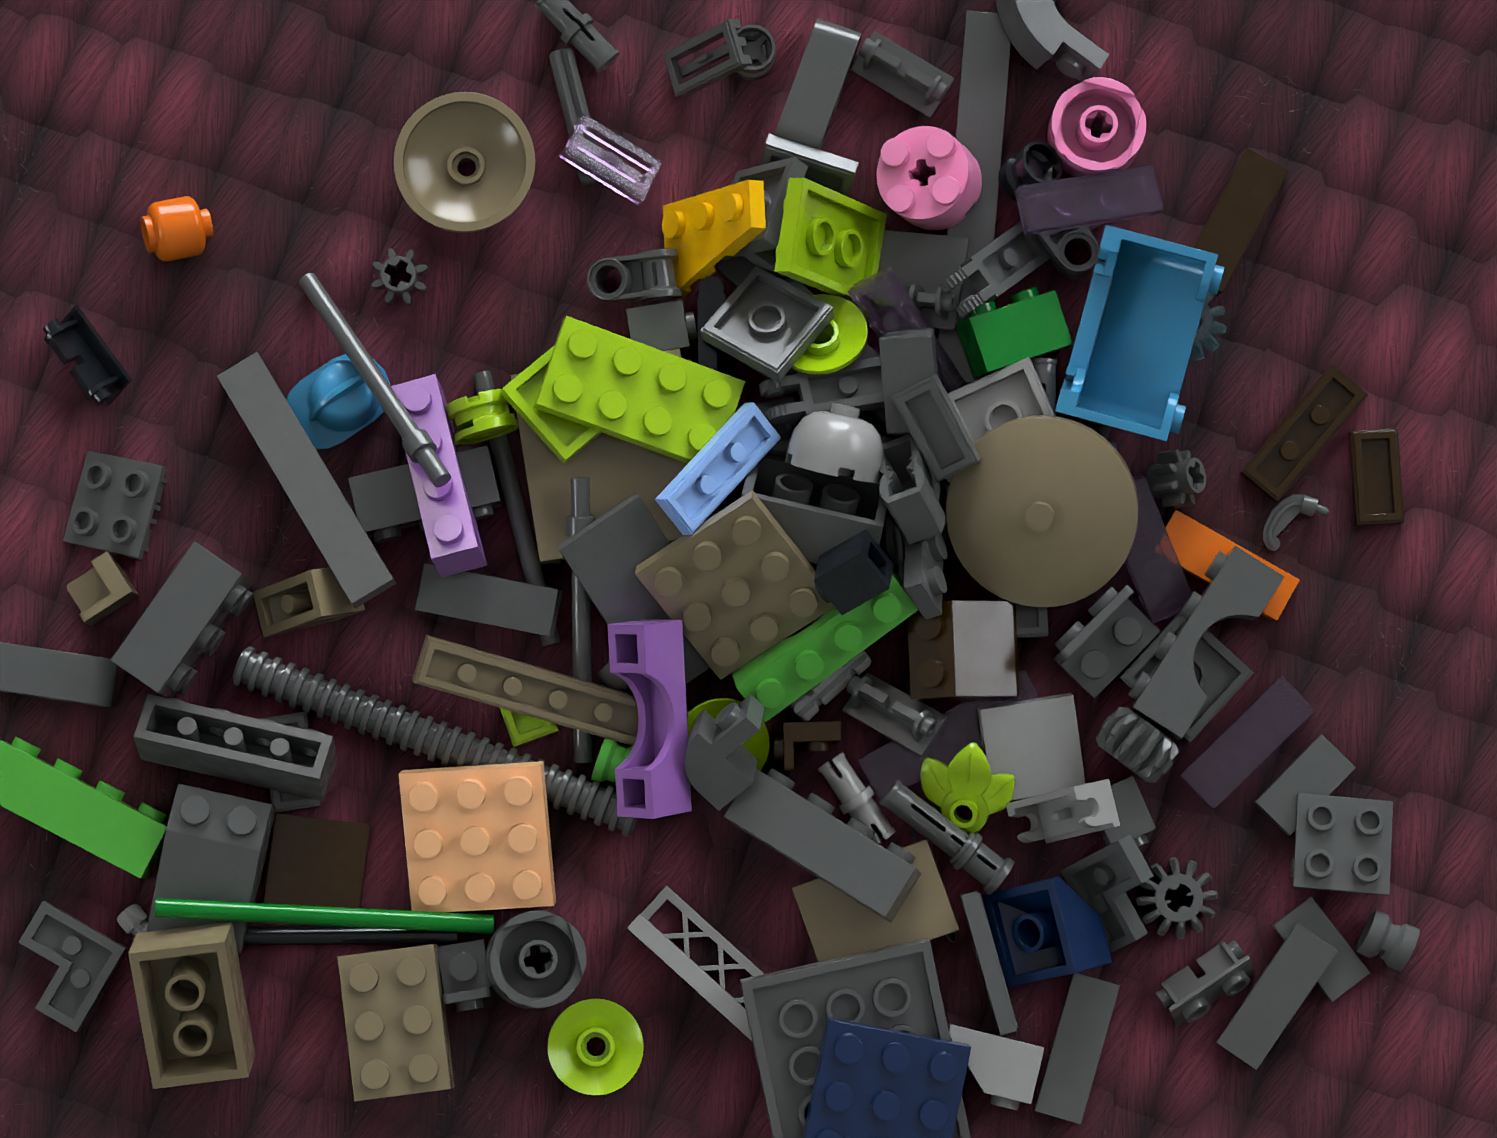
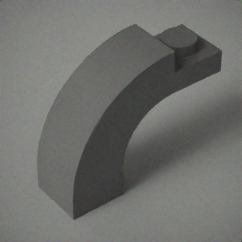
M996 0L997 11L1006 35L1018 53L1036 70L1051 59L1064 75L1083 82V80L1089 79L1099 71L1108 58V53L1070 26L1062 18L1053 0Z

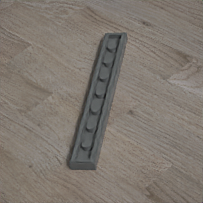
M970 10L966 11L955 138L977 160L982 174V190L977 203H974L965 214L967 217L959 224L947 229V236L970 238L967 259L994 241L999 188L998 177L1001 165L1011 41L1004 31L998 13ZM968 277L964 279L960 302L968 296L978 293ZM958 313L957 323L970 318L969 314L961 317ZM957 328L956 331L939 329L936 355L940 381L968 385L981 379L983 375L975 378L972 376Z

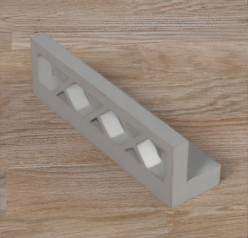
M666 885L627 928L752 1041L746 1009L740 1004L744 1003L743 997L734 998L725 990L724 970L745 969L753 977L763 975L764 973ZM667 899L682 912L683 933L663 934L649 921ZM688 918L703 932H689ZM710 937L717 943L719 965L698 966L690 958L689 938ZM684 938V952L670 939ZM723 950L739 964H724ZM719 970L720 985L705 971Z

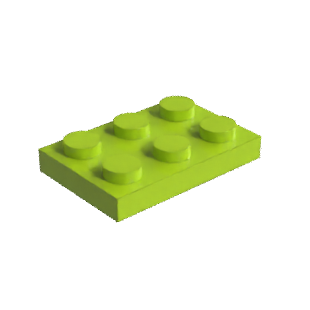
M789 178L787 193L783 202V218L779 243L776 247L774 272L831 295L847 299L853 304L868 305L861 303L860 291L863 285H870L872 281H877L887 214L806 178Z

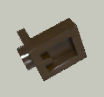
M841 721L783 723V733H774V762H784V772L794 771L793 743H803V752L831 751V742L841 741Z

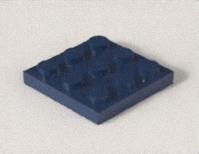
M827 1017L802 1138H953L971 1046L966 1043Z

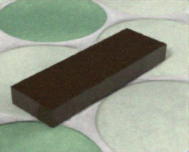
M1248 148L1193 247L1218 254L1215 265L1225 267L1218 290L1219 295L1223 293L1289 171Z
M1331 365L1242 469L1240 474L1274 503H1277L1368 394L1335 366Z

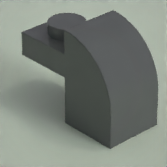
M752 694L738 705L735 702L727 705L718 714L716 719H713L705 710H702L691 727L684 757L686 775L692 786L718 811L753 784L757 759L742 744L760 730L765 706Z

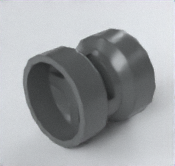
M749 24L737 30L738 37H745L747 44L746 47L742 48L743 55H750L751 60L754 62L735 72V74L744 80L756 81L764 78L771 72L775 63L776 45L773 36L767 29L760 25Z
M1374 909L1360 934L1356 952L1368 958L1379 955V958L1384 960L1387 967L1401 972L1407 965L1416 947L1420 929L1407 923L1402 925L1392 924L1388 914Z

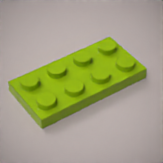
M566 315L533 408L588 428H595L607 435L688 464L735 414L745 381Z

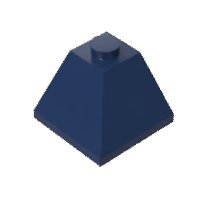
M1059 876L996 891L991 895H982L1007 988L1077 973L1112 963L1101 916Z

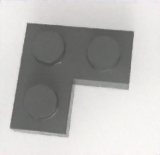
M1131 834L1060 871L1068 886L1101 916L1110 953L1148 934L1137 911L1125 893L1154 876Z
M42 901L18 942L59 966L35 1009L74 1032H80L128 950L125 946L47 901Z

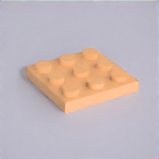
M544 761L402 770L399 773L412 911L462 912L554 906L556 903Z

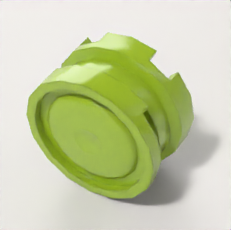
M501 388L478 392L477 396L470 398L464 396L445 406L447 418L454 421L455 429H457L453 436L456 445L488 441L509 434L519 427L514 414L510 413V404L500 394Z

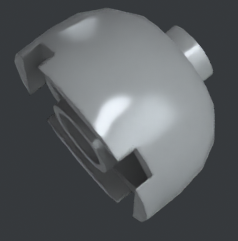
M832 403L830 412H812L803 417L794 428L788 444L785 462H791V465L836 477L838 475L850 476V474H854L853 480L877 483L880 476L879 469L883 461V445L881 437L874 426L858 418L860 409Z

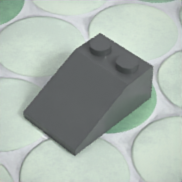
M178 784L165 832L146 932L229 922L155 918L156 898L255 902L274 828L275 811L272 804ZM232 921L237 952L241 954L249 922Z

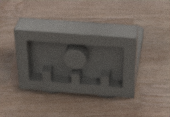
M1128 585L1119 593L1111 587L1088 610L1094 618L1085 627L1077 621L1054 644L1060 652L1052 660L1092 699L1161 632L1128 599L1134 592Z

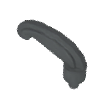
M1293 494L1283 499L1271 511L1264 525L1263 542L1266 548L1271 551L1279 549L1280 540L1276 536L1298 513L1313 517L1314 513L1327 516L1329 509L1319 505V499L1307 495Z

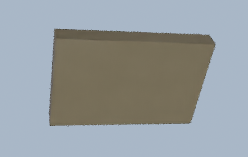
M927 839L903 847L904 850L916 857L912 865L919 870L921 876L891 923L820 878L792 888L818 962L924 938L932 940L960 930Z

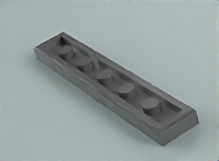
M258 352L217 375V378L355 609L397 584Z

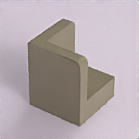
M107 551L91 561L94 568L67 585L68 592L81 611L80 617L84 623L93 626L139 596L115 556Z

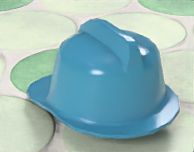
M346 354L331 359L300 380L289 392L286 399L316 449H329L343 443L374 422L384 412ZM373 359V361L375 362V364L377 365V367L379 368V370L381 371V373L390 385L385 370Z

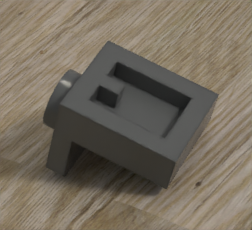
M485 939L437 947L444 995H442L443 1003H455L456 1012L485 1007L483 998L494 996L493 987L488 980L485 968L487 950Z

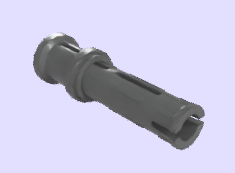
M898 779L892 783L879 801L880 805H884L914 828L915 831L949 855L948 861L951 863V867L957 871L962 868L984 885L983 891L988 895H991L999 887L1015 863L1009 857L1003 859L983 844V837L977 832L965 833L934 807L904 786Z

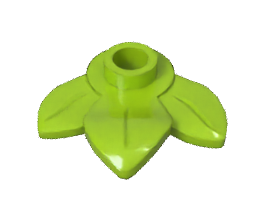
M971 742L962 748L949 763V766L929 757L924 759L921 766L920 779L925 796L941 808L943 816L967 834L971 831L976 833L981 830L986 824L989 815L1005 809L1006 804L1010 803L1014 795L1015 776L1007 773L991 775L987 757L975 742ZM960 805L968 806L972 811V817L970 819L961 818L957 814L956 808Z

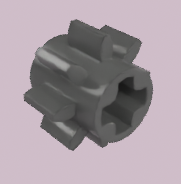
M389 248V259L384 264L380 262H373L372 264L374 269L381 275V279L371 283L374 291L387 289L385 302L388 306H391L395 299L398 298L404 299L405 303L412 307L413 301L411 296L417 291L420 293L428 292L427 287L420 282L419 277L426 275L429 269L426 264L416 267L413 265L416 254L412 249L406 253L405 257L397 256L395 251ZM406 268V272L411 279L410 282L401 281L397 287H394L395 284L390 277L391 273L400 274Z
M1175 449L1157 453L1160 464L1151 465L1147 472V485L1151 495L1155 499H1162L1163 507L1174 506L1179 508L1195 505L1194 494L1201 493L1206 485V472L1202 462L1197 458H1191L1189 450L1179 451Z

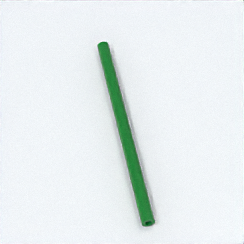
M156 898L154 916L155 918L493 934L494 915L165 898Z

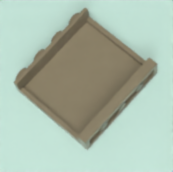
M680 348L664 351L681 357ZM519 374L511 375V380H513ZM517 413L538 553L542 566L561 564V560H565L556 546L570 537L566 536V516L571 515V478L573 477L590 478V515H594L595 520L637 493L669 543L683 536L655 499L683 470L687 463L601 433L563 465ZM715 510L707 519L716 514Z

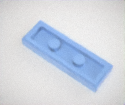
M754 402L744 403L657 496L655 501L682 535H692L781 439L780 435Z

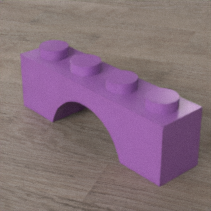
M436 374L391 386L418 428L428 432L437 446L435 453L451 475V479L446 485L435 487L421 465L412 462L406 453L432 562L441 578L487 566L477 522L470 505L453 440L454 429L452 421L447 418L445 410L447 405L446 396Z
M642 619L608 624L610 673L623 679L632 690L637 703L639 720L634 746L628 757L615 768L617 816L655 819L692 811L691 784L684 766V757L688 744L682 620Z

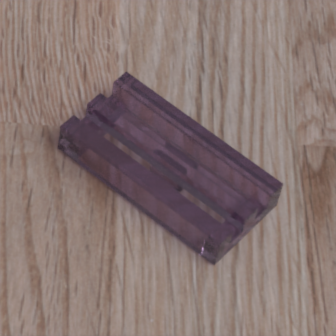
M583 114L574 125V131L570 133L567 139L568 143L562 149L559 157L636 205L642 203L663 162L587 115ZM584 133L647 171L644 175L624 163L620 157L612 152L605 151L583 137Z

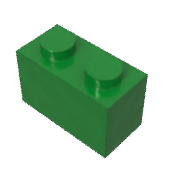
M1033 287L1010 295L1012 304L998 309L994 301L981 304L968 313L970 318L957 323L956 328L973 378L1005 368L1027 357L1032 359L1073 344L1055 290L1039 295L1037 287Z

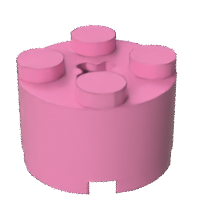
M1105 77L1089 78L1069 88L1058 99L1048 125V144L1055 149L1061 158L1063 170L1069 175L1093 182L1113 179L1125 171L1135 159L1145 137L1146 116L1135 94L1126 85ZM1093 122L1102 124L1101 132L1103 133L1100 138L1091 136V129L1089 128Z
M919 126L905 130L883 144L877 166V186L881 197L894 212L909 223L929 231L951 228L967 217L965 214L974 203H977L981 195L982 174L977 160L955 137L940 128ZM933 171L936 173V175H932L928 178L929 173ZM928 178V185H923L924 180Z

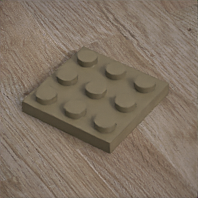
M753 490L704 521L692 535L681 536L637 565L635 570L637 578L667 615L673 620H682L684 636L720 680L835 607L832 602L827 603L821 598L814 584L816 570Z

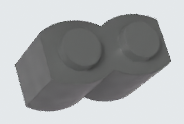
M908 434L882 444L883 461L879 469L882 478L879 491L903 539L910 545L918 541L929 540L935 535L940 534L945 525V513L938 501L941 493L940 483L934 479L912 435Z

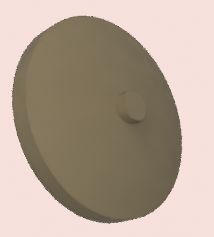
M1034 415L1008 421L990 430L975 442L974 445L981 460L953 475L946 501L948 534L954 551L967 572L981 586L996 596L1012 603L1031 607H1055L1070 604L1086 598L1103 587L1118 572L1126 560L1135 539L1139 518V502L1134 479L1127 464L1115 447L1102 435L1084 424L1071 419L1050 415Z

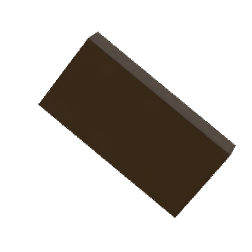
M1398 428L1350 431L1348 439L1355 526L1404 523Z

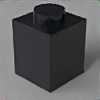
M867 529L819 556L814 584L821 598L827 603L832 602L839 613L844 615L889 589L894 564Z

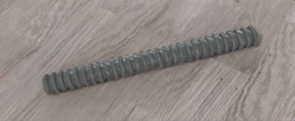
M251 646L243 650L233 673V685L237 687L245 684L250 692L254 693L257 689L261 690V696L268 698L270 695H274L276 702L282 703L284 700L289 701V707L295 709L300 705L303 707V712L310 714L313 710L317 712L316 717L324 719L325 716L331 717L330 722L337 725L339 721L344 722V728L351 730L353 726L357 727L359 734L365 735L367 732L372 733V739L378 741L381 737L385 738L386 744L390 746L398 743L403 751H407L408 748L414 749V755L420 757L424 753L428 755L427 760L432 762L437 758L442 760L441 765L448 767L449 764L460 767L536 762L531 760V754L525 753L524 756H520L517 754L518 750L513 747L510 751L504 749V744L497 742L494 746L490 744V739L487 737L479 740L476 739V733L470 731L466 735L462 733L463 729L456 726L454 730L448 728V722L442 721L440 724L434 722L435 718L430 715L424 719L421 717V712L417 710L409 713L404 705L396 708L393 707V701L387 699L383 703L379 701L380 697L378 695L365 696V690L359 689L357 692L352 691V685L345 683L343 687L339 686L338 680L334 678L326 681L321 673H317L315 676L310 675V669L304 667L301 671L297 670V664L292 662L284 665L282 658L269 659V653L264 651L260 655L256 654L255 648ZM538 759V761H544L547 801L553 803V809L559 810L560 807H564L567 809L566 813L571 816L574 812L581 814L580 819L584 821L588 817L595 819L594 824L597 826H601L603 822L608 824V830L613 832L616 828L623 830L622 835L626 837L633 833L638 818L617 816L616 792H614V786L608 785L607 789L603 788L598 781L588 782L587 776L583 774L577 778L573 776V771L567 769L564 773L559 771V765L553 764L549 767L545 765L546 761L544 759Z

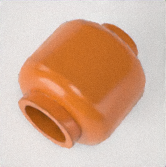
M190 196L154 202L148 207L147 216H142L140 219L142 237L147 252H155L159 260L164 262L202 254L205 249L206 238L213 236V225L208 209L200 210L196 201Z

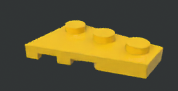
M745 180L662 206L665 249L678 250V257L674 259L676 286L682 290V297L677 299L685 298L691 292L690 285L696 280L705 279L706 276L712 275L715 272L714 265L723 257L734 256L766 229L763 181Z

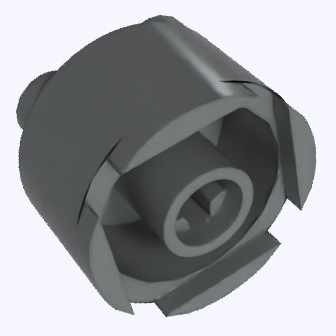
M540 910L519 914L503 923L490 938L485 955L486 973L493 989L507 1003L524 1009L546 1008L567 999L579 985L587 963L586 948L577 929L562 917ZM530 947H534L537 954L545 953L547 962L540 965V974H536L534 967L525 966L524 958L530 956Z

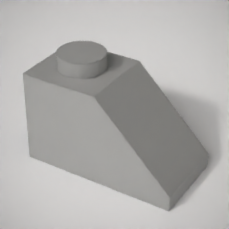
M948 1023L950 1040L966 1043L971 1046L967 1068L980 1090L992 1095L990 1104L1018 1111L1020 1102L1032 1103L1044 1047Z

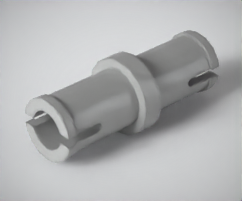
M843 752L832 758L833 763L842 774L841 777L837 775L829 761L817 769L819 773H822L842 803L838 807L843 815L848 813L850 817L875 832L871 840L877 844L881 843L880 837L871 824L877 826L885 839L896 832L873 800L872 796L875 792L870 786L865 787Z

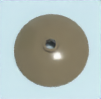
M475 92L445 94L421 106L403 126L394 151L396 182L408 206L427 223L439 229L455 233L480 232L493 228L507 220L520 208L527 198L535 176L536 158L534 145L523 121L511 108L501 101ZM464 162H472L475 164L476 170L470 176H462L458 171L460 165Z

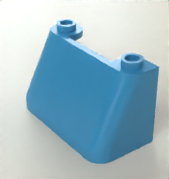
M1106 225L1100 244L1098 262L1095 264L1071 358L1066 370V379H1064L1055 411L1167 441L1169 432L1179 434L1186 406L1179 405L1177 402L1207 293L1217 295L1225 268L1215 265L1218 254Z

